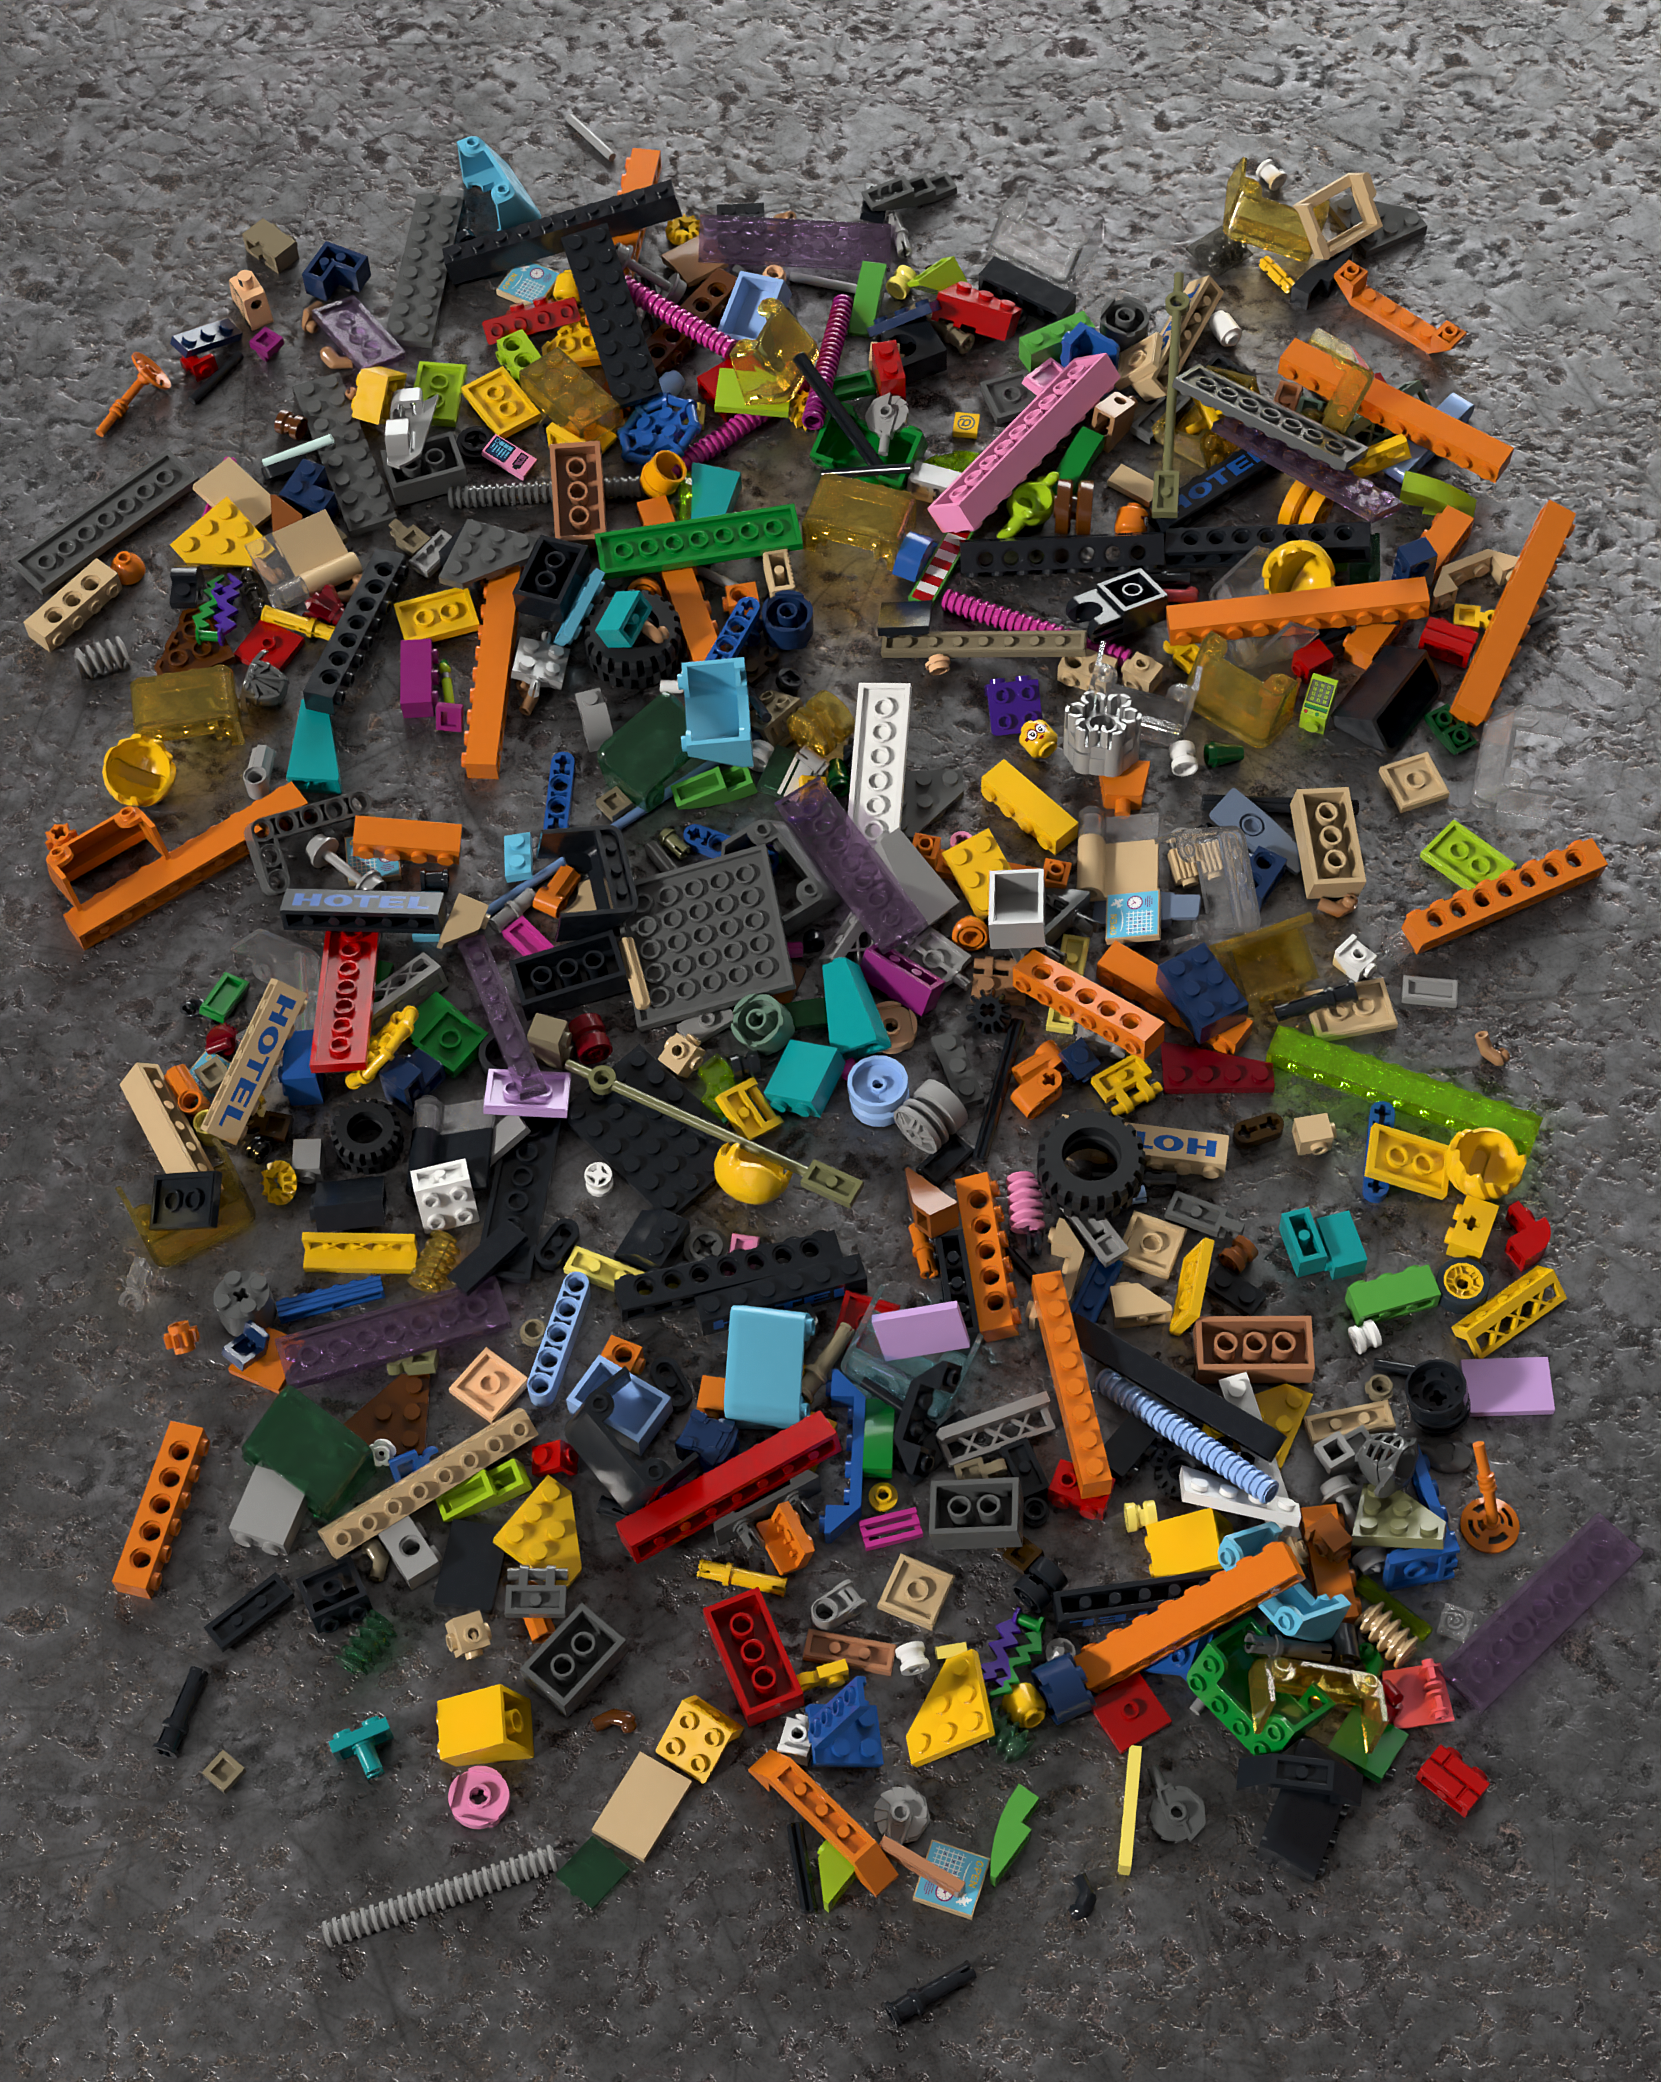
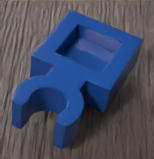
M430 1446L420 1456H418L414 1449L389 1459L388 1464L395 1483L428 1464L430 1456L438 1453V1449L435 1446Z

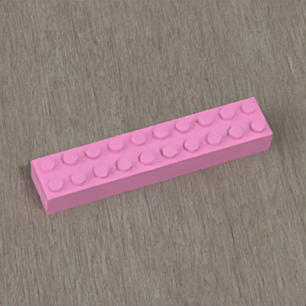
M1107 353L1074 358L927 508L942 533H958L965 530L974 531L981 527L982 521L997 510V505L1013 493L1012 490L1016 485L1024 482L1027 479V474L1042 463L1043 457L1054 451L1057 447L1056 444L1071 433V428L1084 420L1085 414L1100 403L1099 399L1114 389V384L1121 376Z

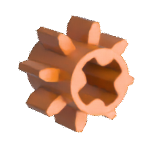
M68 823L64 825L54 824L50 831L45 832L48 839L45 844L48 850H52L74 839L78 834L76 829L70 830Z
M184 1320L167 1326L169 1333H165L163 1337L167 1350L173 1348L175 1354L179 1355L196 1349L194 1342H198L200 1338L197 1325L190 1327L188 1320Z

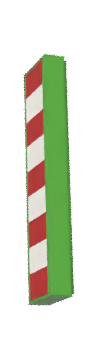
M965 530L958 533L946 532L910 593L908 601L932 600L933 607L935 606L960 562L959 540L973 539L974 531Z

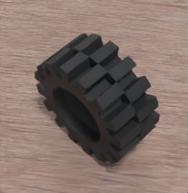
M1173 1444L1171 1450L1167 1447L1164 1449L1163 1454H1159L1155 1465L1154 1480H1156L1157 1488H1162L1161 1493L1164 1496L1168 1493L1171 1500H1175V1496H1177L1182 1501L1180 1481L1173 1479L1171 1476V1467L1175 1464L1183 1463L1192 1469L1208 1473V1466L1203 1461L1196 1459V1456L1189 1454V1451L1186 1452L1182 1448H1178L1176 1444Z

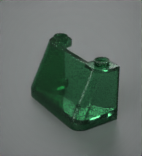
M670 692L661 693L600 746L597 753V760L606 785L611 789L617 786L635 805L647 813L660 805L664 800L665 790L663 782L692 758L688 757L687 752H682L681 736H686L687 730L685 704Z
M286 1385L278 1393L241 1448L242 1458L249 1466L253 1468L256 1465L263 1467L266 1464L305 1495L308 1502L306 1507L315 1517L319 1518L322 1516L328 1522L376 1473L374 1456L369 1445L290 1385Z

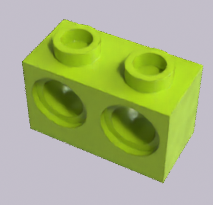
M523 329L496 340L498 347L496 357L499 363L507 367L508 373L521 389L547 378L545 361Z

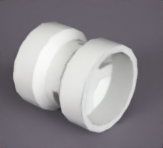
M1180 740L1170 745L1169 755L1173 760L1171 767L1174 775L1181 777L1189 776L1198 770L1197 759L1194 757L1196 751L1193 742Z

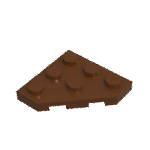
M207 602L198 604L197 608H188L182 611L176 630L172 631L164 646L165 651L161 659H158L154 666L165 692L182 685L181 677L195 675L196 671L204 668L206 673L209 674L236 663L235 656L226 639L224 646H220L219 642L202 641V645H199L196 641V626L192 616L202 613L199 610V606ZM213 617L205 620L210 625V628L205 631H218L214 626L218 623Z
M400 1374L339 1427L338 1458L371 1459L367 1454L368 1447L378 1439H387L395 1446L396 1454L394 1457L414 1449L418 1456L422 1455L427 1444L431 1388L430 1374L410 1376ZM380 1451L379 1454L383 1456L384 1452Z

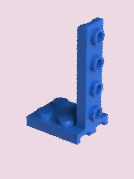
M1419 1444L1418 1461L1411 1480L1419 1503L1446 1521L1447 1532L1444 1549L1413 1548L1406 1550L1405 1548H1400L1387 1554L1382 1579L1385 1592L1455 1577L1453 1568L1457 1567L1456 1553H1460V1548L1454 1531H1449L1446 1507L1439 1503L1438 1484L1435 1479L1431 1480L1429 1474L1430 1462L1426 1454L1422 1455Z
M856 1676L827 1704H809L805 1707V1714H808L809 1719L808 1740L812 1745L813 1754L811 1767L879 1768L884 1764L877 1705H869V1701L865 1700L863 1688L867 1684L865 1676Z

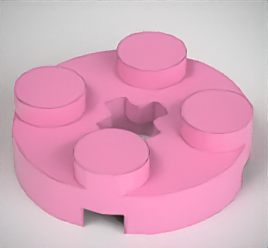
M474 1766L453 1780L448 1792V1802L454 1818L462 1825L472 1829H485L497 1826L507 1813L510 1805V1791L506 1781L497 1770L487 1766ZM479 1790H483L487 1800L481 1804H475V1800L471 1799L472 1795H477Z

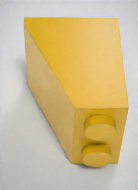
M1206 1508L1146 1525L1148 1536H1145L1144 1540L1147 1551L1151 1553L1152 1564H1149L1151 1577L1158 1578L1223 1569L1218 1560V1549L1224 1537L1234 1533L1232 1523L1215 1509Z
M498 1684L437 1701L438 1712L436 1713V1722L439 1729L437 1750L440 1760L457 1767L534 1758L531 1699Z

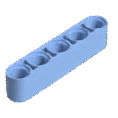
M1451 393L1436 409L1466 423L1473 414L1475 406L1459 395ZM1407 439L1412 458L1385 468L1382 472L1402 484L1405 471L1417 473L1435 453Z
M575 1271L565 1277L532 1367L527 1388L531 1402L537 1407H547L555 1400L591 1299L588 1277L582 1272ZM577 1286L583 1287V1289H582L581 1291H578V1292H573V1291H571L574 1287H577ZM567 1311L575 1312L570 1317L562 1316ZM559 1336L566 1337L562 1342L553 1341ZM550 1361L557 1363L554 1367L547 1368L544 1366L547 1362ZM539 1387L548 1388L544 1393L535 1392Z

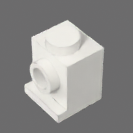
M1352 934L1335 950L1333 965L1354 982H1360L1364 977L1369 978L1376 970L1377 955L1357 940V936Z
M796 1714L794 1718L787 1717L781 1740L777 1747V1752L790 1757L795 1763L808 1766L812 1752V1745L809 1743L807 1732L809 1731L808 1716ZM796 1732L803 1734L800 1739H795L792 1737V1734Z

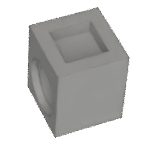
M294 1139L292 1168L295 1171L297 1182L311 1184L315 1181H324L325 1148L322 1139Z

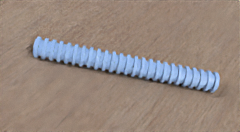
M1105 1368L1097 1375L1094 1382L1095 1390L1107 1396L1108 1399L1114 1401L1117 1405H1121L1123 1409L1128 1410L1130 1414L1135 1415L1136 1418L1141 1419L1142 1422L1148 1424L1151 1428H1155V1431L1161 1433L1170 1441L1175 1442L1177 1446L1182 1447L1186 1452L1189 1451V1454L1196 1456V1459L1203 1461L1205 1465L1210 1466L1214 1471L1217 1470L1218 1474L1224 1475V1478L1231 1480L1240 1489H1245L1246 1493L1252 1494V1497L1259 1499L1261 1503L1267 1504L1274 1499L1278 1492L1279 1483L1271 1479L1269 1475H1265L1263 1471L1257 1470V1467L1250 1465L1248 1461L1243 1460L1239 1455L1236 1456V1453L1229 1451V1448L1222 1446L1220 1442L1215 1441L1214 1438L1209 1437L1208 1434L1202 1432L1193 1424L1188 1423L1186 1419L1181 1418L1180 1415L1174 1413L1171 1409H1167L1165 1405L1160 1404L1156 1399L1154 1400L1146 1392L1140 1391V1388L1134 1386L1125 1378L1120 1377L1119 1374L1113 1372L1110 1368Z

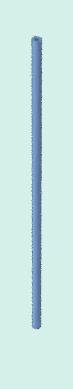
M753 730L751 732L752 741L762 737L758 731ZM706 761L671 785L716 768L722 763ZM668 786L610 825L617 827L621 831L673 796L671 787ZM560 857L533 875V879L522 882L489 904L486 913L492 916L504 908V904L507 901H513L526 888L533 889L554 875L560 866H565L563 857Z

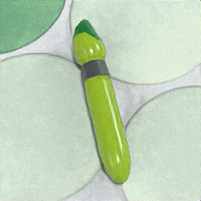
M443 659L439 664V671L441 673L444 703L455 704L450 674L451 667L447 660Z

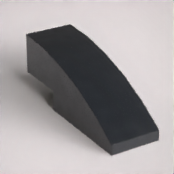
M1347 249L1339 252L1328 260L1320 261L1306 271L1292 286L1290 303L1307 310L1318 295L1328 298L1338 285L1334 279V273L1348 260L1352 261L1353 251Z

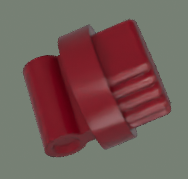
M227 1022L214 1026L206 1037L207 1045L205 1049L207 1054L212 1055L216 1053L219 1056H227L233 1053L238 1044L237 1029L230 1024L227 1025Z
M1385 1679L1380 1684V1690L1375 1689L1372 1691L1365 1711L1372 1719L1380 1723L1382 1722L1384 1725H1389L1400 1715L1403 1709L1401 1702L1404 1696L1389 1679Z

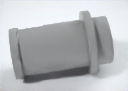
M807 744L803 746L799 751L800 753L796 756L797 759L814 771V775L822 776L830 766V763L827 762L828 758H822L808 747Z

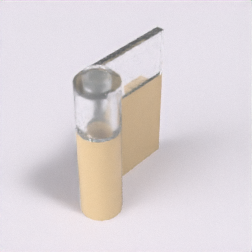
M326 509L245 545L270 593L268 598L271 605L279 610H285L307 600L316 592L321 593L326 584H331L335 587L353 579L355 575L363 573L359 559L354 552L348 553Z
M1090 805L1079 812L1076 890L1089 891L1090 902L1107 900V894L1158 890L1159 812L1106 817L1105 812L1097 806Z

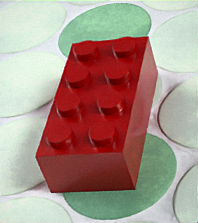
M759 1587L703 1608L706 1626L748 1728L805 1705L804 1693Z

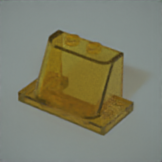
M1311 911L1207 946L1213 955L1217 957L1220 965L1247 1002L1258 999L1259 1003L1275 999L1274 993L1283 990L1284 994L1287 995L1300 990L1299 984L1320 978L1302 926L1314 922Z

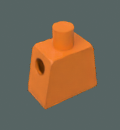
M1138 760L1117 777L1099 776L1103 806L1106 809H1115V818L1119 820L1129 819L1131 810L1141 809L1149 778L1150 761Z

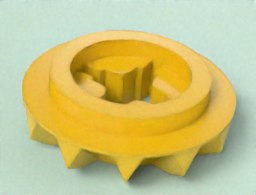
M683 214L680 218L668 221L665 228L666 237L671 243L681 245L699 235L703 236L701 220H696L694 215L687 217ZM680 227L688 228L689 233L684 229L680 230Z
M278 1160L268 1163L267 1169L261 1172L264 1180L260 1182L264 1186L262 1195L268 1196L269 1203H275L276 1205L287 1204L293 1199L297 1189L295 1171L285 1161ZM275 1178H278L277 1182L278 1184H280L281 1188H276L277 1183L274 1180Z

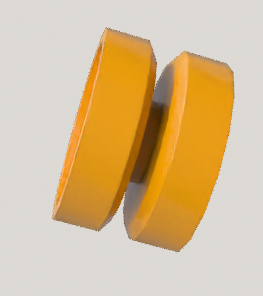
M1304 475L1300 476L1285 497L1278 516V524L1325 523L1335 500V490L1325 485H1320L1316 488L1314 480Z

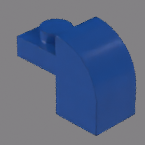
M910 531L900 546L892 574L913 582L918 581L927 565L928 558L932 557L938 544L933 542L934 539Z

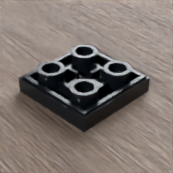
M932 600L882 602L877 627L878 636L896 638L899 635L921 637L929 634L933 611Z

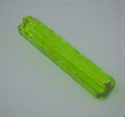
M1363 1575L1358 1579L1355 1589L1374 1604L1383 1601L1385 1604L1382 1610L1384 1612L1392 1610L1393 1614L1391 1617L1394 1620L1401 1619L1400 1625L1404 1628L1408 1627L1414 1636H1417L1421 1641H1425L1432 1634L1433 1627L1367 1575Z

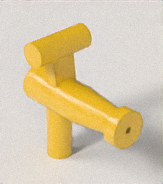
M1193 398L1203 419L1189 425L1185 429L1189 436L1207 427L1212 434H1215L1224 428L1221 417L1228 420L1232 418L1223 415L1220 410L1215 411L1213 407L1204 406L1201 401Z

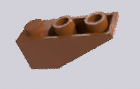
M909 1167L905 1168L907 1195L915 1227L931 1239L958 1227V1214L960 1212L958 1202Z

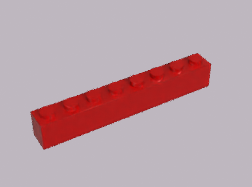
M820 1410L805 1417L798 1423L778 1432L760 1444L754 1445L751 1449L729 1459L722 1465L702 1474L684 1486L678 1487L675 1491L651 1502L646 1507L615 1523L622 1543L636 1564L643 1562L842 1451L837 1432Z

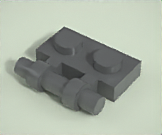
M520 1565V1568H508V1580H519L518 1585H506V1618H566L567 1586L556 1585V1580H568V1568H557L556 1565H547L546 1568H530V1565ZM530 1580H546L545 1585H529Z

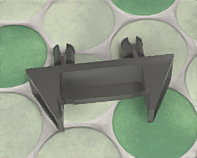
M1045 887L1046 903L1058 915L1045 926V947L1009 949L1016 964L1032 949L1059 964H1064L1067 954L1052 945L1073 926L1092 938L1093 932H1098L1100 923L1085 915L1089 911L1090 892Z
M806 1470L786 1481L788 1486L737 1513L732 1511L714 1522V1532L718 1546L740 1536L750 1554L754 1553L751 1540L762 1549L765 1546V1542L760 1537L755 1526L759 1522L771 1519L778 1504L789 1501L793 1510L798 1512L802 1526H806L803 1513L813 1522L817 1514L812 1510L806 1499L822 1491L819 1476L810 1470Z

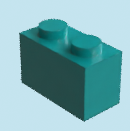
M618 591L612 598L595 632L608 648L632 647L653 607L641 591Z
M1309 1207L1282 1213L1278 1229L1296 1277L1324 1271L1327 1254Z
M1349 1210L1317 1218L1315 1225L1327 1254L1324 1270L1329 1271L1332 1280L1365 1272L1368 1259Z

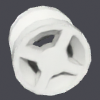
M754 740L752 741L754 767L749 768L758 772H765L770 765L769 760L774 757L775 748L766 741Z
M595 1162L586 1168L584 1178L588 1192L596 1197L608 1195L614 1187L610 1167L605 1163Z
M1371 1319L1364 1321L1362 1326H1351L1348 1328L1351 1344L1358 1354L1365 1353L1369 1347L1377 1348L1382 1345L1380 1332Z
M922 1641L909 1642L895 1650L897 1658L902 1663L900 1666L902 1675H916L930 1668L929 1660L924 1656L925 1646Z

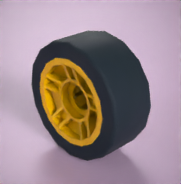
M1455 1257L1446 1261L1439 1268L1435 1279L1441 1293L1439 1304L1447 1311L1455 1314H1470L1485 1303L1491 1287L1490 1276L1485 1267L1478 1261L1468 1257ZM1457 1284L1461 1286L1466 1285L1467 1288L1461 1289L1457 1286Z

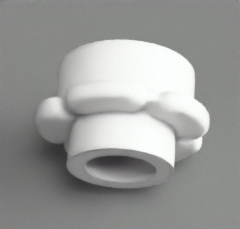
M378 1439L368 1447L367 1454L371 1458V1463L375 1466H389L388 1460L394 1458L396 1448L389 1440ZM380 1451L384 1452L383 1456L379 1454Z

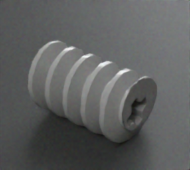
M119 636L115 637L114 645L109 639H106L104 648L99 642H96L94 651L89 645H86L84 654L79 648L75 649L74 659L81 680H84V672L90 678L94 677V669L102 675L104 673V666L112 672L114 663L122 669L124 660L131 666L125 644Z

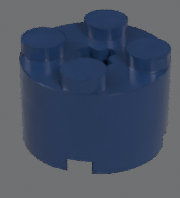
M782 590L776 592L775 596L771 599L767 598L763 603L761 611L763 634L767 644L770 647L783 650L805 648L814 631L811 602H808L803 594L794 590Z
M1070 1652L1062 1654L1032 1670L1031 1676L1034 1685L1048 1706L1046 1710L1056 1725L1064 1723L1097 1706L1092 1693L1089 1690L1086 1691L1084 1684L1088 1682L1082 1667L1080 1665L1076 1666Z

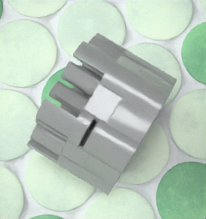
M1087 691L1084 693V696L1082 695L1080 702L1071 703V707L1068 705L1065 707L1063 754L1068 758L1077 773L1117 777L1139 760L1142 715L1138 713V710L1131 707V700L1128 695H1120V709H1117L1118 695H1109L1107 708H1105V694L1097 693L1096 706H1094L1095 691Z

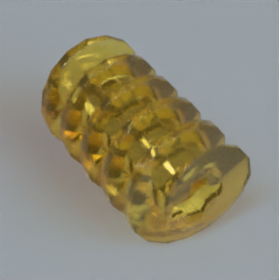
M432 1230L430 1239L425 1243V1249L420 1253L421 1258H418L415 1263L416 1267L410 1273L411 1277L407 1279L409 1284L424 1292L441 1293L442 1289L436 1283H446L447 1280L441 1273L449 1274L451 1268L446 1264L454 1265L456 1263V1259L451 1254L459 1255L461 1253V1250L455 1246L457 1240L452 1235L444 1231Z

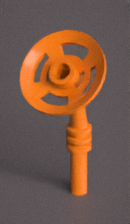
M134 352L131 355L132 361L139 372L137 374L138 378L121 399H117L110 407V413L95 430L98 436L104 437L114 422L122 418L129 409V403L144 385L151 383L163 390H168L171 387V382L164 371L144 354Z
M1477 1441L1473 1443V1450L1479 1472L1476 1477L1479 1491L1483 1494V1497L1473 1500L1464 1508L1460 1517V1530L1463 1538L1471 1547L1483 1553L1496 1554L1506 1551L1515 1543L1520 1530L1519 1519L1510 1505L1496 1498L1495 1491L1497 1490L1494 1472L1490 1471L1485 1443ZM1479 1505H1485V1509L1479 1513L1473 1510ZM1502 1509H1504L1509 1514L1512 1521V1526H1509L1508 1518L1506 1514L1502 1511ZM1468 1521H1472L1474 1531L1479 1535L1478 1539L1471 1533ZM1477 1521H1481V1529L1479 1528ZM1502 1533L1508 1537L1501 1543L1488 1544L1489 1537H1497Z

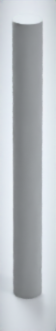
M792 271L789 278L793 282L854 294L857 288V284Z

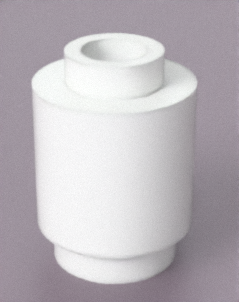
M1222 310L1212 314L1208 323L1209 329L1224 347L1236 345L1240 340L1242 330L1229 313H1225Z

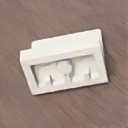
M465 1158L410 1171L418 1209L426 1234L479 1222V1214Z

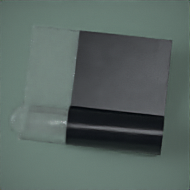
M431 1095L422 1096L415 1101L406 1194L408 1196L416 1198L410 1171L464 1158L472 1190L480 1191L489 1188L495 1115L484 1114V1099L446 1106Z

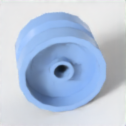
M873 1055L860 1060L851 1069L847 1084L850 1107L854 1116L862 1123L872 1127H885L896 1123L894 1112L910 1098L908 1075L905 1068L896 1059L888 1056Z

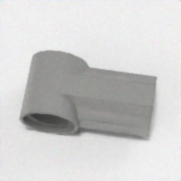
M257 745V747L252 748L248 768L243 773L247 793L254 800L262 799L271 792L269 782L276 754L275 750L267 745Z

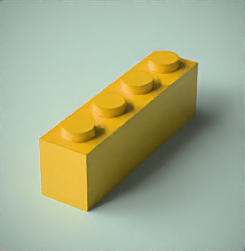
M1005 759L981 777V792L984 798L989 802L993 801L1000 807V810L1006 817L1014 819L1025 833H1030L1036 838L1043 849L1050 850L1056 855L1078 837L1079 822Z

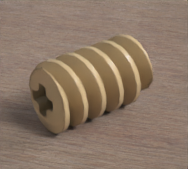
M1381 1601L1365 1610L1353 1625L1362 1624L1359 1631L1363 1635L1370 1633L1368 1641L1370 1643L1378 1642L1376 1649L1379 1652L1387 1650L1385 1658L1388 1661L1396 1659L1394 1667L1398 1669L1417 1652L1418 1649L1415 1645L1419 1638L1415 1636L1408 1640L1407 1636L1410 1629L1407 1627L1400 1631L1398 1628L1402 1620L1397 1619L1391 1622L1390 1618L1393 1611L1389 1610L1382 1613L1381 1610L1385 1603Z

